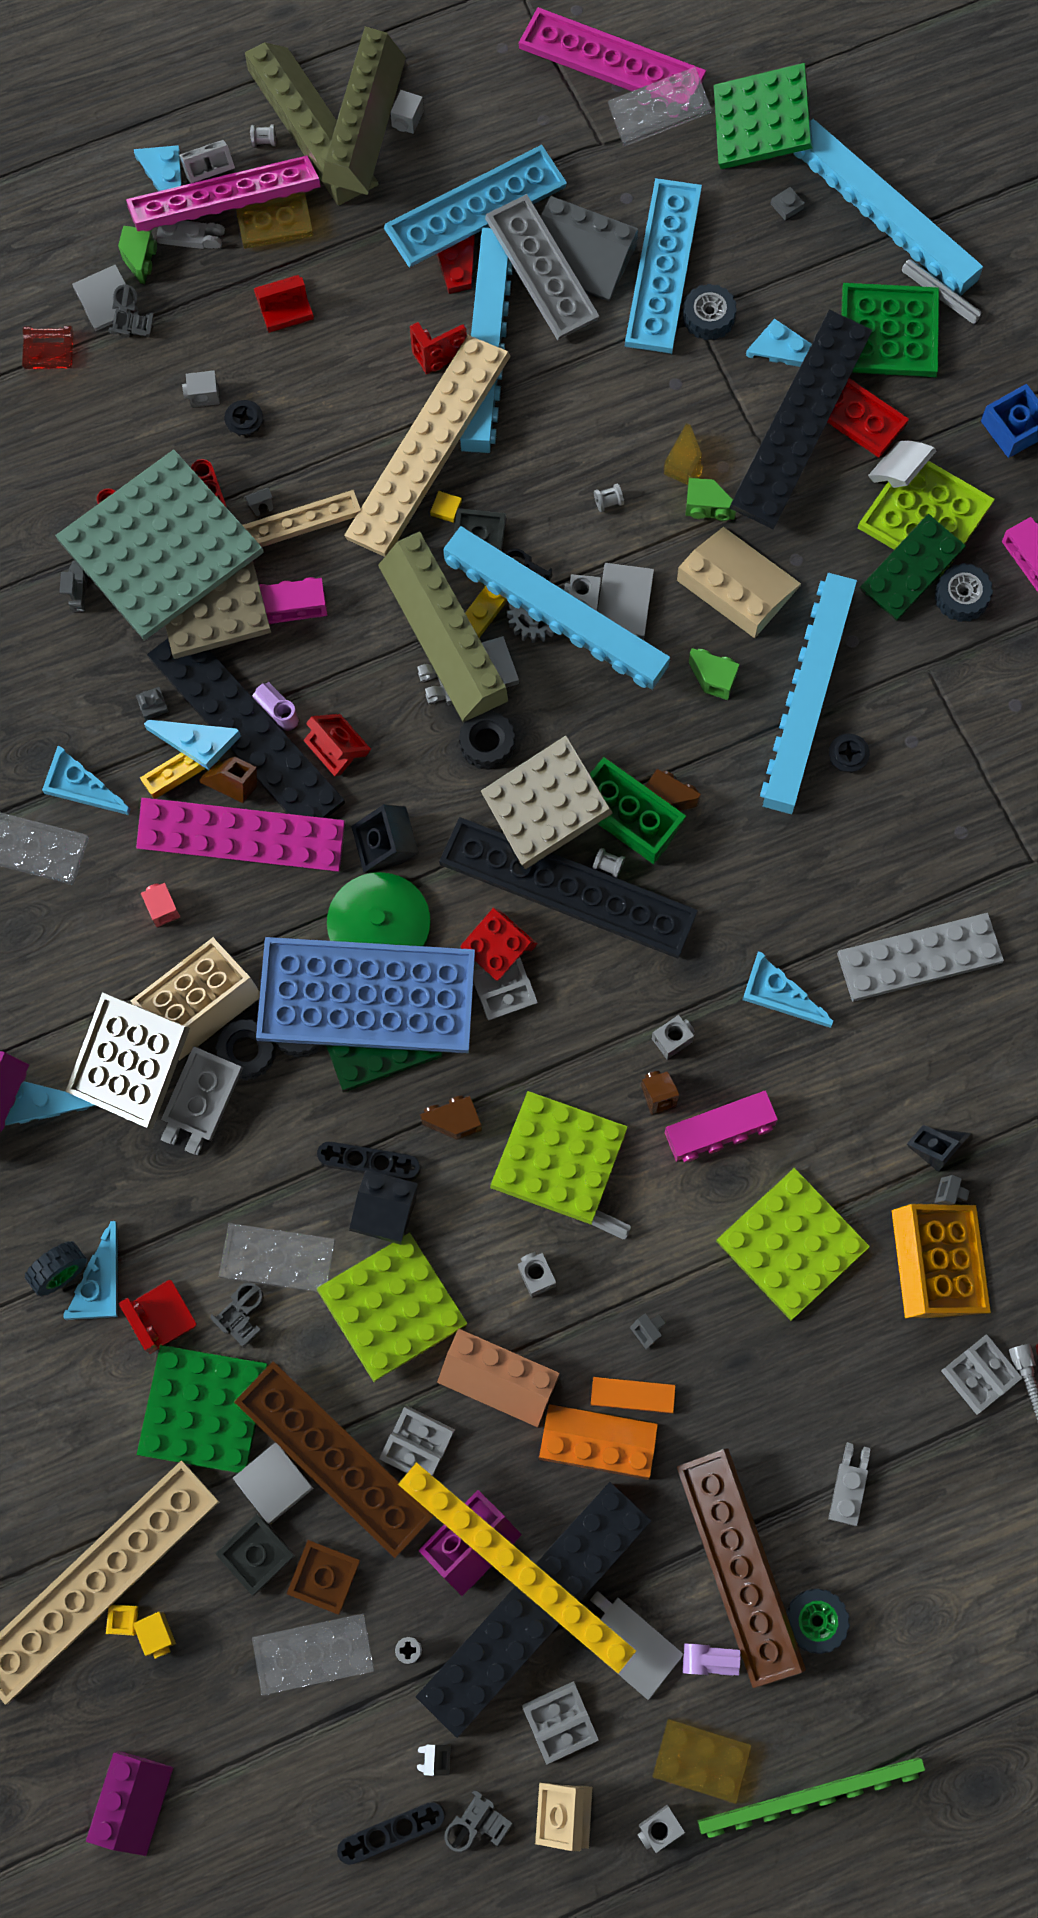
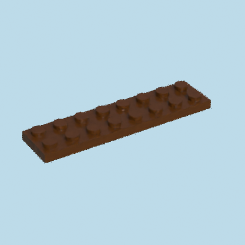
M274 1361L234 1401L394 1558L398 1556L433 1517L425 1507L398 1485L399 1482Z
M726 1448L677 1466L752 1687L755 1688L806 1671L729 1449Z

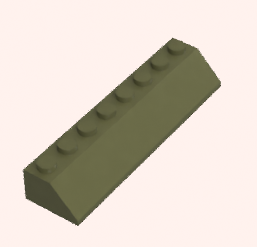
M366 26L364 28L322 176V182L366 195L369 192L406 59L405 55L386 32Z
M264 42L245 52L248 71L304 156H308L318 177L322 181L325 160L337 120L287 47ZM374 175L369 190L379 185ZM322 182L338 206L362 194Z
M420 531L398 541L379 563V569L462 722L508 702L504 682Z

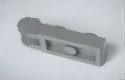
M183 220L174 225L159 226L156 240L159 244L199 249H218L221 247L222 241L215 236H223L225 228L215 223L207 224Z
M847 1442L842 1464H839L828 1520L857 1526L868 1474L866 1469L870 1448L863 1447L859 1468L849 1466L854 1448L852 1443Z

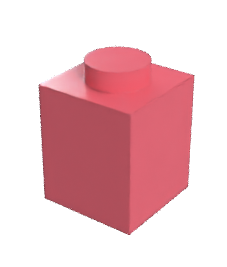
M165 883L153 884L141 893L156 927L180 918Z

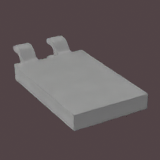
M605 563L597 612L644 640L654 569Z
M504 637L482 642L506 688L519 684V678ZM430 664L417 667L421 682L438 677ZM440 680V687L431 686L425 689L428 704L444 699L447 705L453 704Z
M193 1046L161 1120L168 1122L161 1140L174 1145L178 1138L179 1129L182 1128L192 1133L185 1151L198 1155L202 1148L203 1139L212 1141L243 1067Z
M597 1591L590 1601L605 1613L600 1620L636 1650L618 1675L649 1700L684 1654L619 1598L612 1604Z

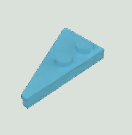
M178 145L134 149L135 158L141 163L145 173L153 181L158 191L182 186L180 150Z
M774 319L747 349L746 356L749 358H753L754 355L770 358V362H783L786 365L800 367L811 343Z
M147 720L144 723L148 731L208 770L241 737L239 730L235 728Z
M57 746L42 789L44 794L129 815L131 809L122 799L114 795L98 778L67 754L62 747Z
M758 951L743 1000L831 1028L833 1020L829 1018L828 1013L821 1007H817L792 980L787 979L785 973L779 968H775L765 958V955Z
M23 1082L16 1095L15 1104L7 1115L5 1125L27 1123L33 1119L59 1116L60 1113L74 1110H87L89 1107L96 1105L65 1091Z
M110 1221L108 1228L105 1229L101 1237L102 1241L95 1255H92L83 1274V1279L74 1292L75 1296L68 1310L64 1312L65 1320L118 1317V1223L116 1221Z

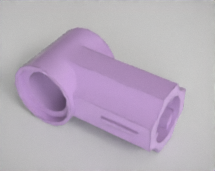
M269 682L262 683L256 688L255 693L252 695L253 699L276 721L280 729L289 731L298 725V715L292 702L286 700ZM291 713L288 717L281 718L282 714Z
M684 1643L683 1673L739 1675L740 1650L710 1648V1645Z

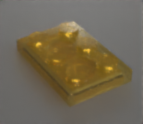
M303 191L291 194L288 197H277L269 199L264 203H253L236 209L244 249L313 236L306 196Z
M667 1719L652 1777L736 1804L751 1745Z

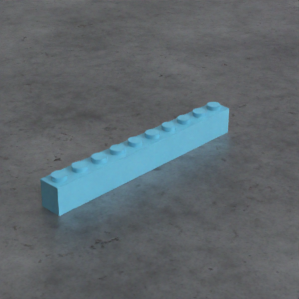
M814 119L810 121L812 149L795 152L794 155L807 163L810 169L823 177L830 187L839 191L847 202H851L860 210L863 216L871 219L880 231L888 234L896 245L904 248L932 276L937 277L959 296L979 280L983 266L817 121Z
M482 228L471 336L505 350V344L501 343V338L506 337L507 322H503V318L508 316L509 302L505 301L506 295L510 296L511 281H507V277L512 275L513 265L492 229ZM503 370L501 371L497 379L502 380ZM497 379L461 436V451L490 453L491 444L496 443V429H493V422H498L499 408L495 407V401H500L501 386H497Z
M462 526L459 527L444 547V559L450 567L456 570L458 568L461 569L472 581H480L486 585L491 593L495 595L500 594L507 598V601L513 607L523 608L534 620L538 622L542 620L556 634H564L569 637L575 646L588 649L596 659L600 661L605 660L618 673H626L632 677L637 685L653 690L668 669L670 662L668 655Z
M828 573L826 581H820L817 595L821 596L819 603L814 602L810 617L815 618L814 624H808L804 638L809 640L807 648L802 647L798 661L803 663L801 670L795 669L792 684H796L794 692L789 691L785 706L790 707L788 715H782L779 728L784 729L782 737L777 736L773 751L777 752L775 760L770 759L766 774L771 775L769 783L764 782L760 794V797L764 798L762 807L788 814L793 813L857 580Z

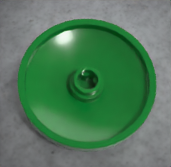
M369 873L351 880L337 892L330 904L327 915V931L330 941L425 947L431 928L429 908L422 893L405 878L391 873Z

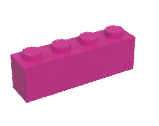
M1030 517L1006 530L1002 543L1038 592V523H1035L1033 518Z
M309 577L303 581H282L274 585L259 584L269 624L328 616L322 578Z
M765 1090L667 1126L665 1135L676 1162L683 1160L684 1163L697 1159L699 1153L707 1150L709 1154L720 1151L726 1143L732 1141L733 1144L742 1143L749 1139L748 1135L758 1132V1135H763L773 1130L772 1126L776 1125L778 1119Z

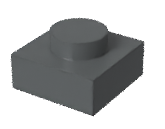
M791 187L771 199V205L784 220L804 209L805 203Z

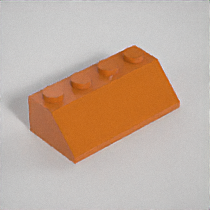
M549 1404L539 1460L649 1480L657 1424Z

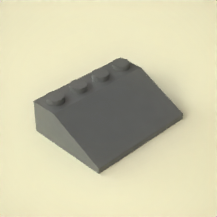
M551 196L541 214V219L585 293L610 302L637 246L638 228Z

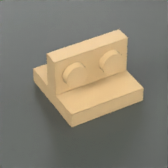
M539 1783L535 1844L569 1851H581V1848L589 1849L592 1787Z

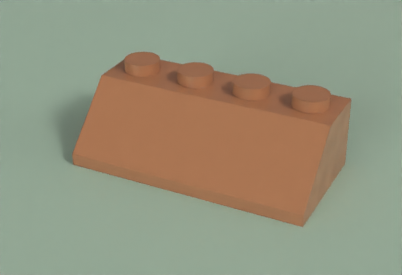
M458 1328L437 1383L538 1428L560 1373Z

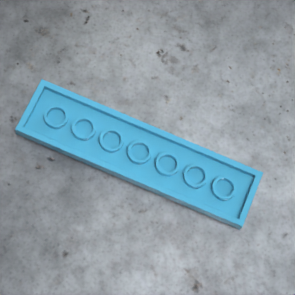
M540 145L386 223L384 229L410 268L482 231V228L490 227L485 219L487 213L526 194L532 204H535L564 189L567 182L544 147Z
M655 178L625 347L672 354L702 185Z

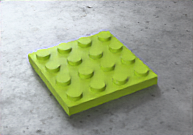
M928 461L908 486L893 488L888 482L860 521L858 529L895 550L927 514H930L963 544H966L992 506L994 498Z
M527 1091L490 1188L592 1225L626 1134L627 1126Z
M795 1168L716 1240L790 1321L870 1247Z
M410 1233L404 1236L401 1245L391 1243L317 1287L318 1293L373 1382H376L456 1333L458 1328L462 1329L467 1326L466 1320Z

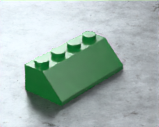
M603 757L590 775L613 813L597 824L654 865L670 845L684 822L686 815Z

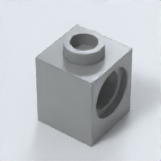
M215 371L186 374V384H182L185 399L189 398L191 408L220 404Z
M678 1015L655 1030L652 1034V1040L665 1058L669 1059L693 1042V1033L695 1031L687 1019L683 1021ZM677 1031L682 1035V1038L678 1041H673L668 1037V1033Z
M533 1252L521 1258L522 1262L518 1264V1269L531 1298L556 1287V1281L543 1253L536 1255ZM532 1267H540L544 1272L543 1276L539 1279H532L528 1275V1271Z
M666 1805L639 1824L642 1831L637 1835L647 1850L652 1847L655 1853H657L685 1832L669 1806ZM657 1822H663L667 1826L666 1835L660 1839L653 1837L651 1834V1828Z

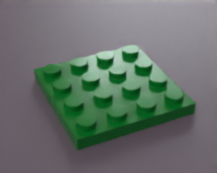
M805 63L714 85L718 163L720 169L812 149L807 69Z
M843 283L841 315L873 330L852 373L936 377L938 372L939 287Z
M160 1345L136 1455L177 1463L182 1460L188 1465L234 1473L242 1471L249 1463L256 1423L234 1401L268 1367V1364Z

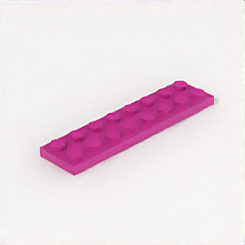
M539 7L536 9L519 41V49L686 112H688L706 76V70Z
M303 156L129 198L126 201L137 232L142 230L150 231L155 227L174 225L179 221L187 219L194 220L200 216L219 214L224 210L232 208L239 209L253 203H264L269 199L277 197H288L291 194L302 191L309 192L314 188L320 187V181L308 156Z
M141 798L136 848L340 871L346 820Z

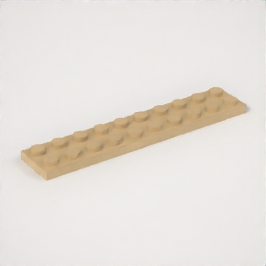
M468 335L367 497L361 507V512H358L344 536L347 540L384 557L398 541L509 360L510 354L508 351Z
M182 1460L0 1632V1699L5 1705L9 1704L219 1503L218 1499Z

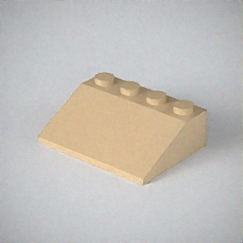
M724 527L698 546L679 566L677 577L678 582L754 638L801 586L800 582Z
M212 937L133 998L131 1003L190 1028L179 1057L180 1061L191 1052L193 1046L198 1047L260 998V991L249 975Z

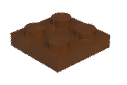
M307 1540L287 1595L340 1615L361 1560Z

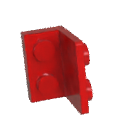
M419 322L410 326L412 353L425 374L438 371L444 365L452 362L467 337V329L464 324L434 339L431 338L427 329H422Z
M492 908L460 947L461 949H475L474 961L495 980H500L525 950L532 951L538 943L501 910Z
M172 1280L164 1282L134 1301L126 1298L118 1303L144 1350L149 1354L157 1351L160 1345H167L197 1326Z

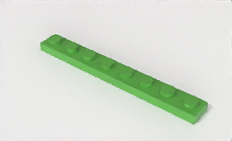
M916 1757L697 1820L701 1834L707 1833L708 1838L724 1834V1828L735 1825L736 1830L752 1826V1820L763 1817L764 1822L780 1818L779 1812L791 1809L792 1814L808 1810L807 1804L818 1801L819 1806L836 1802L835 1796L846 1793L847 1798L864 1794L863 1788L874 1785L875 1790L891 1786L890 1780L902 1778V1782L911 1781L919 1778L918 1772L925 1771L922 1759Z

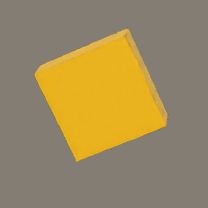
M438 491L430 512L431 516L454 523L457 508H460L462 498Z
M111 1605L108 1608L106 1634L135 1636L136 1631L133 1623L137 1622L138 1606Z

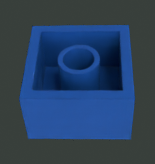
M1027 384L987 405L981 419L982 424L1008 458L1038 442V398Z

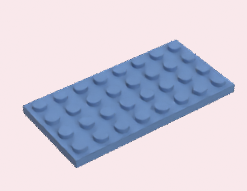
M265 937L256 1040L469 1053L475 949Z

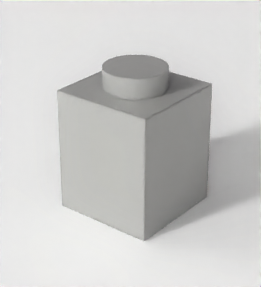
M400 90L390 112L392 127L402 132L406 131L414 134L424 112L422 96Z

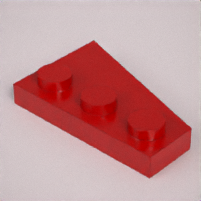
M475 234L437 253L449 294L472 289Z

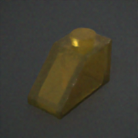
M687 423L664 463V475L688 485L689 478H699L703 470V465H701L702 453L692 427Z

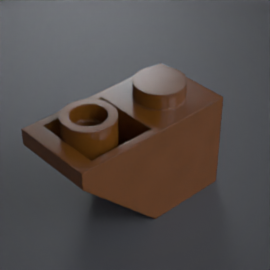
M232 757L216 762L201 777L200 783L244 803L257 788V767L237 757Z
M656 769L645 786L679 811L695 808L700 802L701 794L698 793V790L693 785L679 782L668 771L662 772Z
M463 1095L456 1096L449 1100V1104L441 1107L439 1105H432L424 1109V1113L420 1114L424 1126L456 1140L482 1131L481 1123L470 1096L465 1098Z

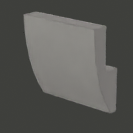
M116 265L72 284L95 331L113 324L116 309H112L113 294L118 286L126 285ZM124 290L120 291L116 297L120 304H122ZM130 292L128 293L126 306L131 305L134 301ZM135 306V309H134V313H135V312H138V309H137L136 306Z
M897 441L868 476L874 483L888 481L893 488L908 486L935 454L936 449L919 442Z
M520 957L500 980H495L483 968L473 972V983L488 1021L538 1003Z
M987 1334L941 1370L976 1415L1022 1379L1021 1375Z
M405 1406L379 1459L406 1473L417 1462L433 1476L455 1429Z
M276 1442L233 1477L234 1481L269 1525L313 1489Z
M574 1681L522 1705L546 1765L599 1741Z

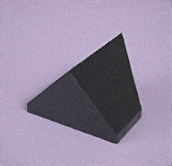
M923 1125L907 1145L939 1172L971 1133L932 1129Z

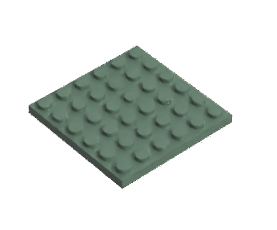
M174 449L55 535L60 544L144 641L264 553L259 543Z

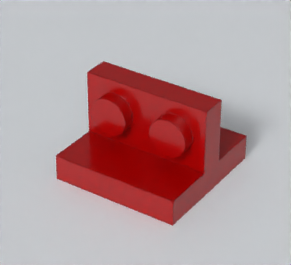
M299 275L254 288L268 333L314 319L307 299L303 278L299 277Z
M341 714L311 716L306 723L311 731L304 739V742L334 776H340L354 758L366 757L371 751V748Z

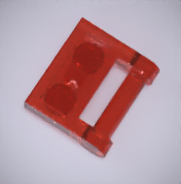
M31 326L23 327L22 365L24 369L72 368V326L32 329ZM33 338H64V342L33 343Z

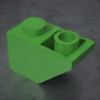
M123 226L118 245L122 260L138 281L145 284L147 275H150L152 271L151 258L152 254H156L157 241L154 240L151 230L137 232L136 227Z
M689 478L686 516H691L695 519H702L704 517L716 518L720 521L735 519L736 511L729 508L733 499L714 480Z
M692 648L689 664L703 691L728 700L738 674L739 664L735 663L731 658H720L712 655L707 650Z

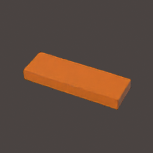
M593 1377L591 1406L673 1414L675 1385Z

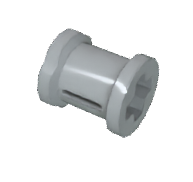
M271 124L270 127L251 125L252 147H256L257 144L276 146L275 124Z
M618 483L606 490H594L595 502L600 512L604 511L606 507L616 504L624 505L623 494Z
M601 848L596 856L593 869L604 870L617 878L623 867L625 857L614 856L605 852L604 848Z
M402 1638L398 1641L395 1648L396 1657L402 1663H414L422 1654V1646L415 1638ZM407 1642H411V1647H416V1653L411 1654V1659H407L406 1654L401 1653V1648L406 1647Z

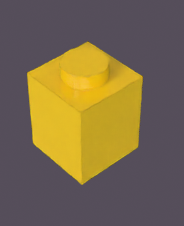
M157 1612L133 1623L145 1656L153 1655L154 1659L170 1653L169 1647L176 1644L164 1612Z

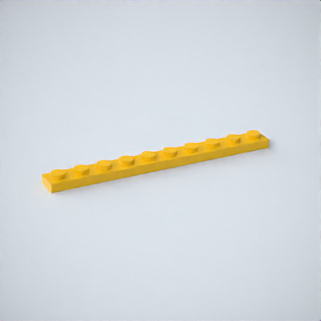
M417 1462L398 1485L619 1674L636 1652L632 1646Z

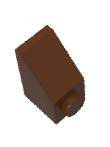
M653 1071L646 1074L645 1079H642L641 1087L651 1115L675 1108L679 1093L669 1073Z

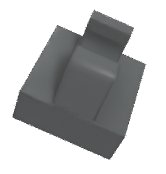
M264 488L244 496L247 505L256 516L260 515L258 509L260 504H265L268 511L273 510L272 495L269 488Z
M160 687L136 695L145 720L169 712Z
M954 1175L942 1177L934 1203L939 1205H953L955 1202L961 1203L962 1200H968L970 1191L960 1187L962 1178Z
M645 1313L630 1326V1329L644 1348L648 1349L662 1336L658 1330L666 1323L660 1315L650 1320Z
M426 1744V1746L418 1748V1753H425V1763L417 1765L419 1771L429 1776L449 1775L451 1745Z

